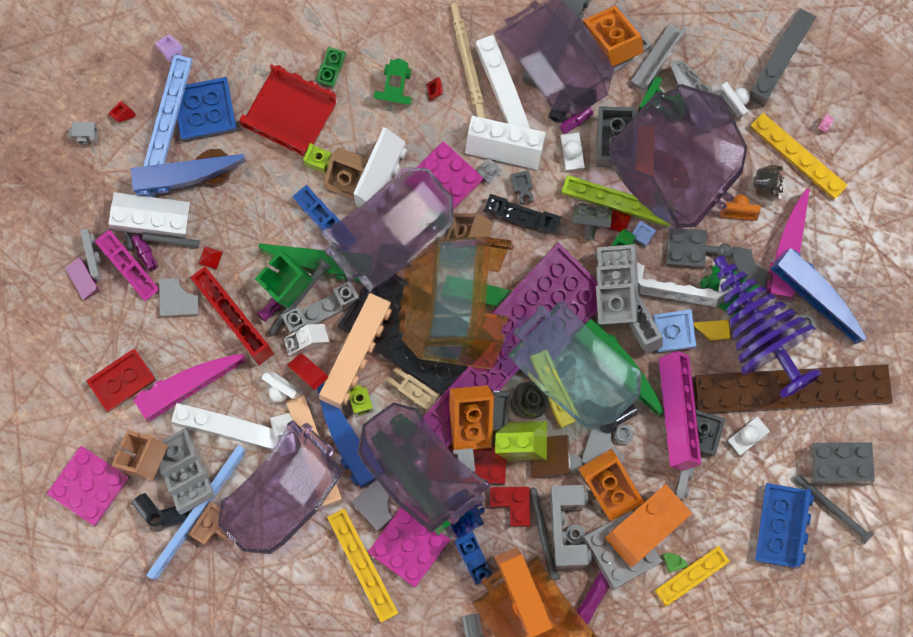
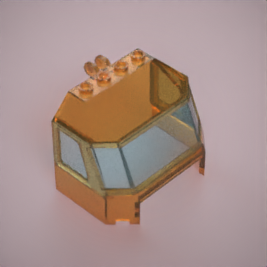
M486 236L434 239L411 262L410 268L405 270L404 280L407 281V286L403 288L402 297L406 298L401 299L399 317L402 319L400 320L399 331H402V340L419 359L493 369L504 343L505 334L501 333L503 324H507L509 316L485 313L488 270L500 272L507 251L513 250L511 240Z

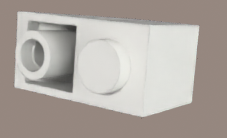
M307 324L283 338L288 356L318 349L329 342L324 324Z

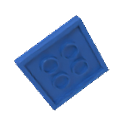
M227 77L186 85L177 117L182 142L237 131Z

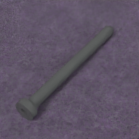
M320 259L318 262L320 265L311 275L314 280L289 308L286 307L281 315L295 309L326 269L329 271L332 266L325 260ZM281 315L268 330L269 335L274 336L284 324Z
M797 474L794 478L795 481L805 490L811 489V494L863 538L861 541L866 544L874 533L872 531L867 532L805 478Z
M535 487L530 488V497L548 571L546 579L547 582L559 580L560 574L554 570V561L538 492Z

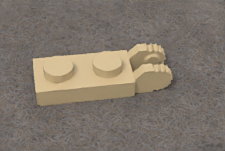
M396 367L393 372L398 377L404 379L401 385L390 377L386 380L398 392L426 411L440 397L409 374H405Z

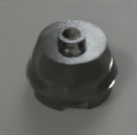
M771 164L757 170L753 181L757 196L770 201L781 200L779 193L784 191V177L780 175V171H783L782 166Z
M528 381L520 383L515 387L510 399V408L517 417L536 419L544 414L548 407L549 399L548 395L544 394L543 390L539 387L541 386L540 384Z

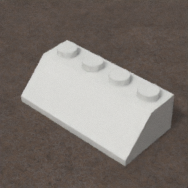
M472 116L465 154L538 170L546 132Z
M385 127L381 131L354 191L356 206L376 214L378 209L383 208L385 193L390 192L393 184L391 180L393 176H397L400 169L398 164L401 159L404 160L407 154L405 141Z
M114 192L109 229L186 238L190 202Z

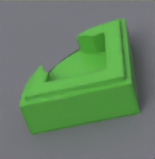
M673 553L662 554L669 573L688 567L686 561L680 556Z

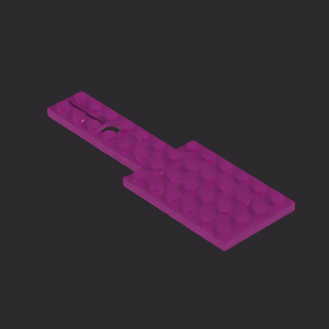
M557 242L482 322L480 326L493 340L415 424L442 450H446L452 443L449 410L450 389L488 385L491 391H500L521 367L534 379H537L528 357L546 349L552 361L575 337V334L598 312L596 295L598 281Z

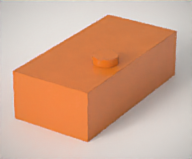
M665 484L611 531L605 539L632 568L683 523L692 512Z
M517 548L495 556L494 558L513 601V604H511L515 615L519 616L523 628L529 637L537 636L552 629L553 627L522 553Z

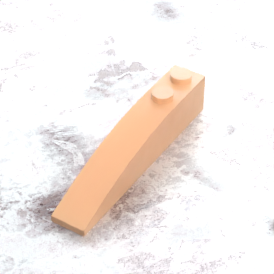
M301 395L300 398L287 400V406L293 421L298 427L296 431L324 508L327 509L343 503L305 395Z

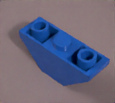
M473 531L455 540V546L475 585L493 577Z

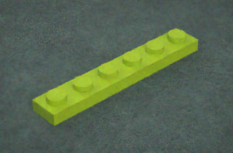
M567 175L561 192L562 195L598 206H606L608 209L666 227H670L676 209Z

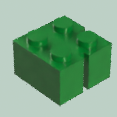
M279 250L269 262L279 272L277 273L265 266L255 280L279 304L289 308L314 279L291 256Z

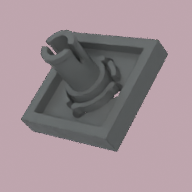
M579 203L574 205L572 223L585 224L583 238L593 240L595 239L596 226L610 228L612 210L606 206H597L595 208L589 207L585 203Z
M695 409L698 438L701 440L699 444L700 452L715 457L726 419Z

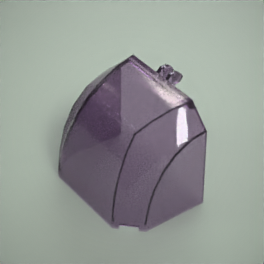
M680 84L676 86L677 89L662 93V91L656 92L611 142L609 150L611 153L610 165L628 190L648 210L676 228L696 227L714 206L720 210H725L727 205L720 200L721 198L727 202L734 200L735 197L727 191L743 173L748 147L724 97Z

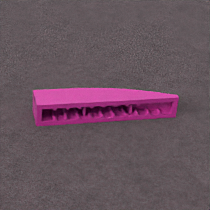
M805 189L783 229L773 263L770 262L768 273L771 274V280L767 281L766 289L769 292L768 295L773 294L777 297L776 300L791 302L794 297V290L770 268L782 252L790 248L800 254L810 189Z
M242 353L196 365L164 381H157L150 390L138 393L136 395L137 398L133 401L149 423L176 406V403L179 404L247 360Z

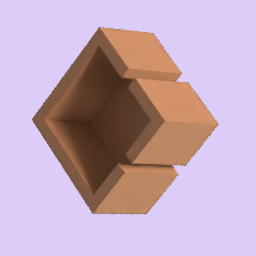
M127 430L120 446L134 453L135 457L118 450L111 466L128 475L153 481L168 445L152 436Z

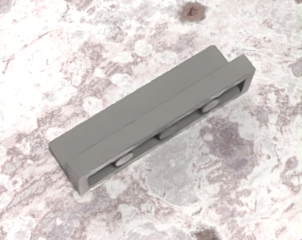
M669 24L631 80V85L647 93L655 76L659 75L684 38L687 30L686 26L680 30L674 25Z

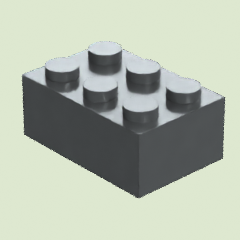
M599 106L596 167L634 168L636 161L637 108Z
M872 442L812 443L809 446L812 485H871L875 481Z

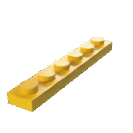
M764 113L750 125V129L834 201L847 188L848 185Z
M345 508L328 516L327 519L380 622L383 623L398 615L399 613Z

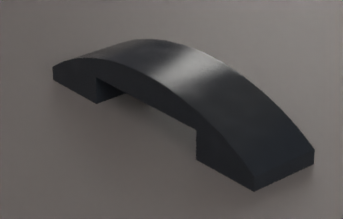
M493 194L489 195L484 208L485 213L510 224L556 235L562 218L546 211L542 213L510 203L508 199Z

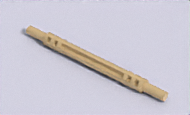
M452 3L453 25L472 104L476 108L477 116L485 118L482 106L484 102L464 20L461 18L458 3Z

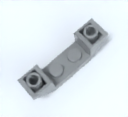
M351 281L333 289L334 294L302 310L297 307L281 315L290 333L299 330L307 324H320L342 313L358 300L359 296Z

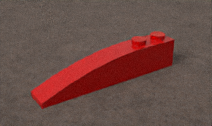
M206 266L190 277L258 366L274 355L268 343Z

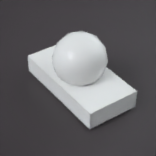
M728 82L722 84L719 91L720 95L736 113V117L740 121L743 120L748 113L744 105L750 100L749 91L745 88H737L733 91Z
M579 133L560 135L566 172L584 170L585 166Z
M275 372L264 373L262 377L264 381L272 385L269 390V396L274 402L281 403L287 396L292 399L300 398L303 390Z
M756 417L727 442L740 457L770 431Z

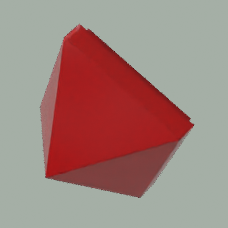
M440 77L427 83L429 101H433L444 93Z
M613 210L611 225L608 229L621 232L623 228L627 230L631 216Z
M205 246L199 264L217 270L223 252Z

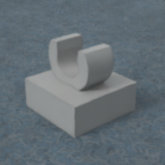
M490 158L476 170L488 185L502 174V170Z

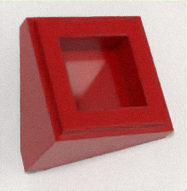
M121 101L108 113L117 122L136 116L133 110Z

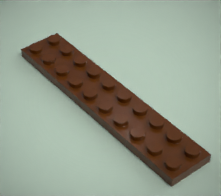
M888 364L798 369L802 375L811 370L819 369L822 375L785 399L781 398L780 391L791 383V379L785 370L757 371L747 375H743L742 372L695 375L697 410L712 414L891 404L892 393Z

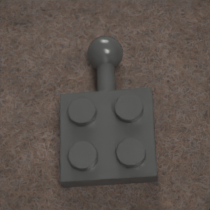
M669 228L666 266L705 269L706 253L723 255L725 258H729L733 253V249L727 243H723L719 247L706 246L707 230Z

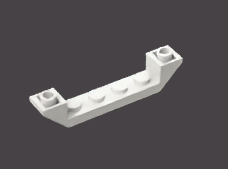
M637 263L639 294L716 307L724 302V296L732 290V288L724 292L721 290L720 286L727 279L720 280L718 292L708 288L698 289L691 285L681 286L673 282L663 283L655 279H642L645 265Z

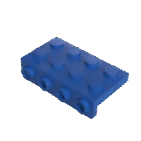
M770 483L765 484L754 561L795 569L800 568L801 564L804 565L806 553L803 552V547L808 542L806 525L809 526L811 521V514H808V511L814 499L811 489L804 490Z

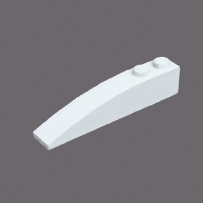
M494 35L477 40L476 51L506 123L530 129Z
M176 403L171 420L176 427L187 428L188 430L279 452L272 428Z

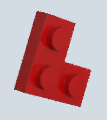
M490 487V508L510 507V527H530L529 487Z

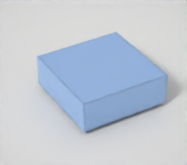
M640 221L632 232L636 236L634 241L646 247L656 233V230Z

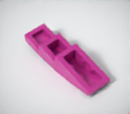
M110 229L94 240L144 301L159 290L157 285Z

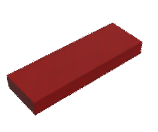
M302 353L287 364L289 369L313 390L328 379L326 373Z

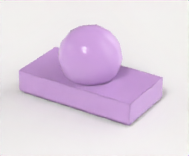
M171 34L155 43L157 49L169 62H172L174 54L182 56L183 47Z

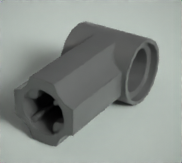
M479 614L462 616L466 637H484Z

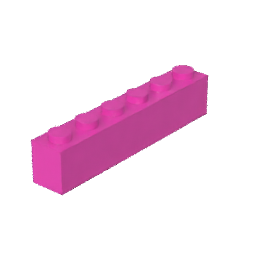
M675 351L659 358V371L661 374L670 467L685 471L701 465L690 359L689 355Z

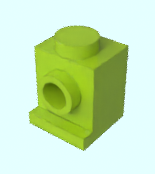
M310 143L303 158L304 166L326 173L332 153Z
M358 385L355 388L352 387L349 394H351L350 402L355 417L374 412L367 388H362V385ZM362 396L363 400L358 402L356 398Z

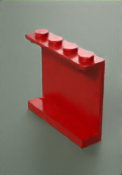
M270 64L271 72L247 115H241L239 119L240 125L304 157L310 143L315 144L338 102L337 95L331 89L319 87L314 81L310 80L308 82L297 73L291 74L280 65L274 66Z

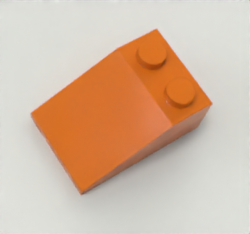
M616 5L583 19V23L599 52L610 67L644 53L641 34Z
M488 385L450 389L449 410L453 450L492 448L494 395Z
M612 448L578 468L610 522L644 503Z

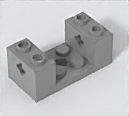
M583 485L551 486L554 570L556 571L586 569L591 562V550H587V544L565 545L566 531H562V526L565 523V511H581L584 505H587L588 493L587 490H584Z

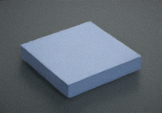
M691 309L653 315L654 322L663 337V347L658 349V353L697 348Z

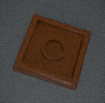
M569 436L547 437V460H531L532 478L570 475Z

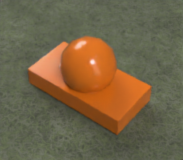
M738 194L731 202H722L720 217L757 221L761 205H751L746 195Z

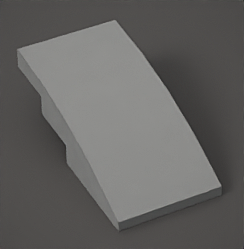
M636 244L597 247L598 267L596 268L598 286H596L598 323L637 322L638 270Z
M184 428L162 440L161 442L167 444L168 447L159 465V470L165 478L168 491L173 496L179 514L182 515L215 497L209 477L188 429Z

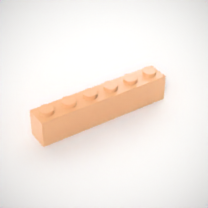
M369 293L319 394L320 400L341 409L343 404L347 405L351 396L349 391L351 387H356L359 380L357 375L360 370H364L367 364V354H372L376 345L374 340L376 336H381L384 329L382 324L384 320L389 319L392 313L390 309L391 302Z

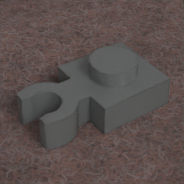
M529 170L510 174L514 193H520L519 203L521 205L524 204V197H528L530 202L533 203V194L529 192V190H533Z

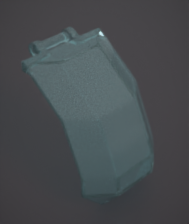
M560 301L550 312L540 305L537 308V312L520 329L517 328L513 332L521 342L507 356L549 398L585 428L614 423L640 396L641 372L600 340L563 301ZM543 317L542 322L526 336L525 334Z

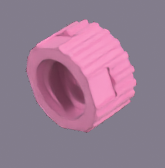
M826 114L818 129L826 133L834 118Z

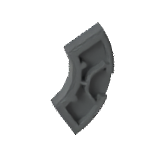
M733 246L732 260L733 264L738 267V273L744 271L748 275L745 278L746 280L754 279L760 287L766 288L768 271L760 268L755 263L752 257V249Z

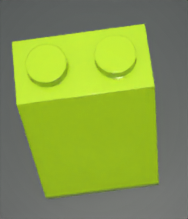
M547 421L507 423L496 433L495 453L508 461L547 460Z

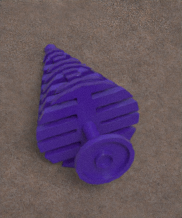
M723 255L718 256L714 260L716 266L721 270L717 274L718 279H727L720 286L721 290L724 292L732 288L724 296L725 304L734 301L727 308L728 316L738 312L729 320L731 328L741 324L733 332L734 339L741 338L735 345L736 350L741 351L748 348L738 357L740 363L748 361L741 369L742 374L747 375L777 358L791 379V383L780 391L782 399L793 395L822 375L819 369L811 370L802 375L787 353L814 333L816 328L811 324L802 327L806 323V320L802 317L791 320L797 313L792 309L782 312L787 307L782 301L771 305L777 299L773 294L761 298L767 292V289L763 286L748 292L757 285V282L754 279H750L741 284L740 282L748 275L744 271L734 274L738 267L735 264L728 265Z

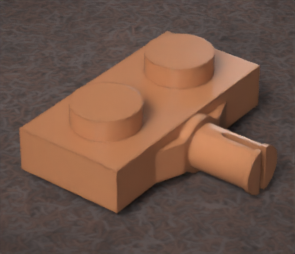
M210 501L188 535L205 546L215 534L226 539L230 532L220 526L227 512Z

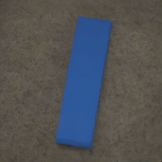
M305 185L292 196L302 210L341 252L347 251L357 242L337 216L328 209L308 185Z

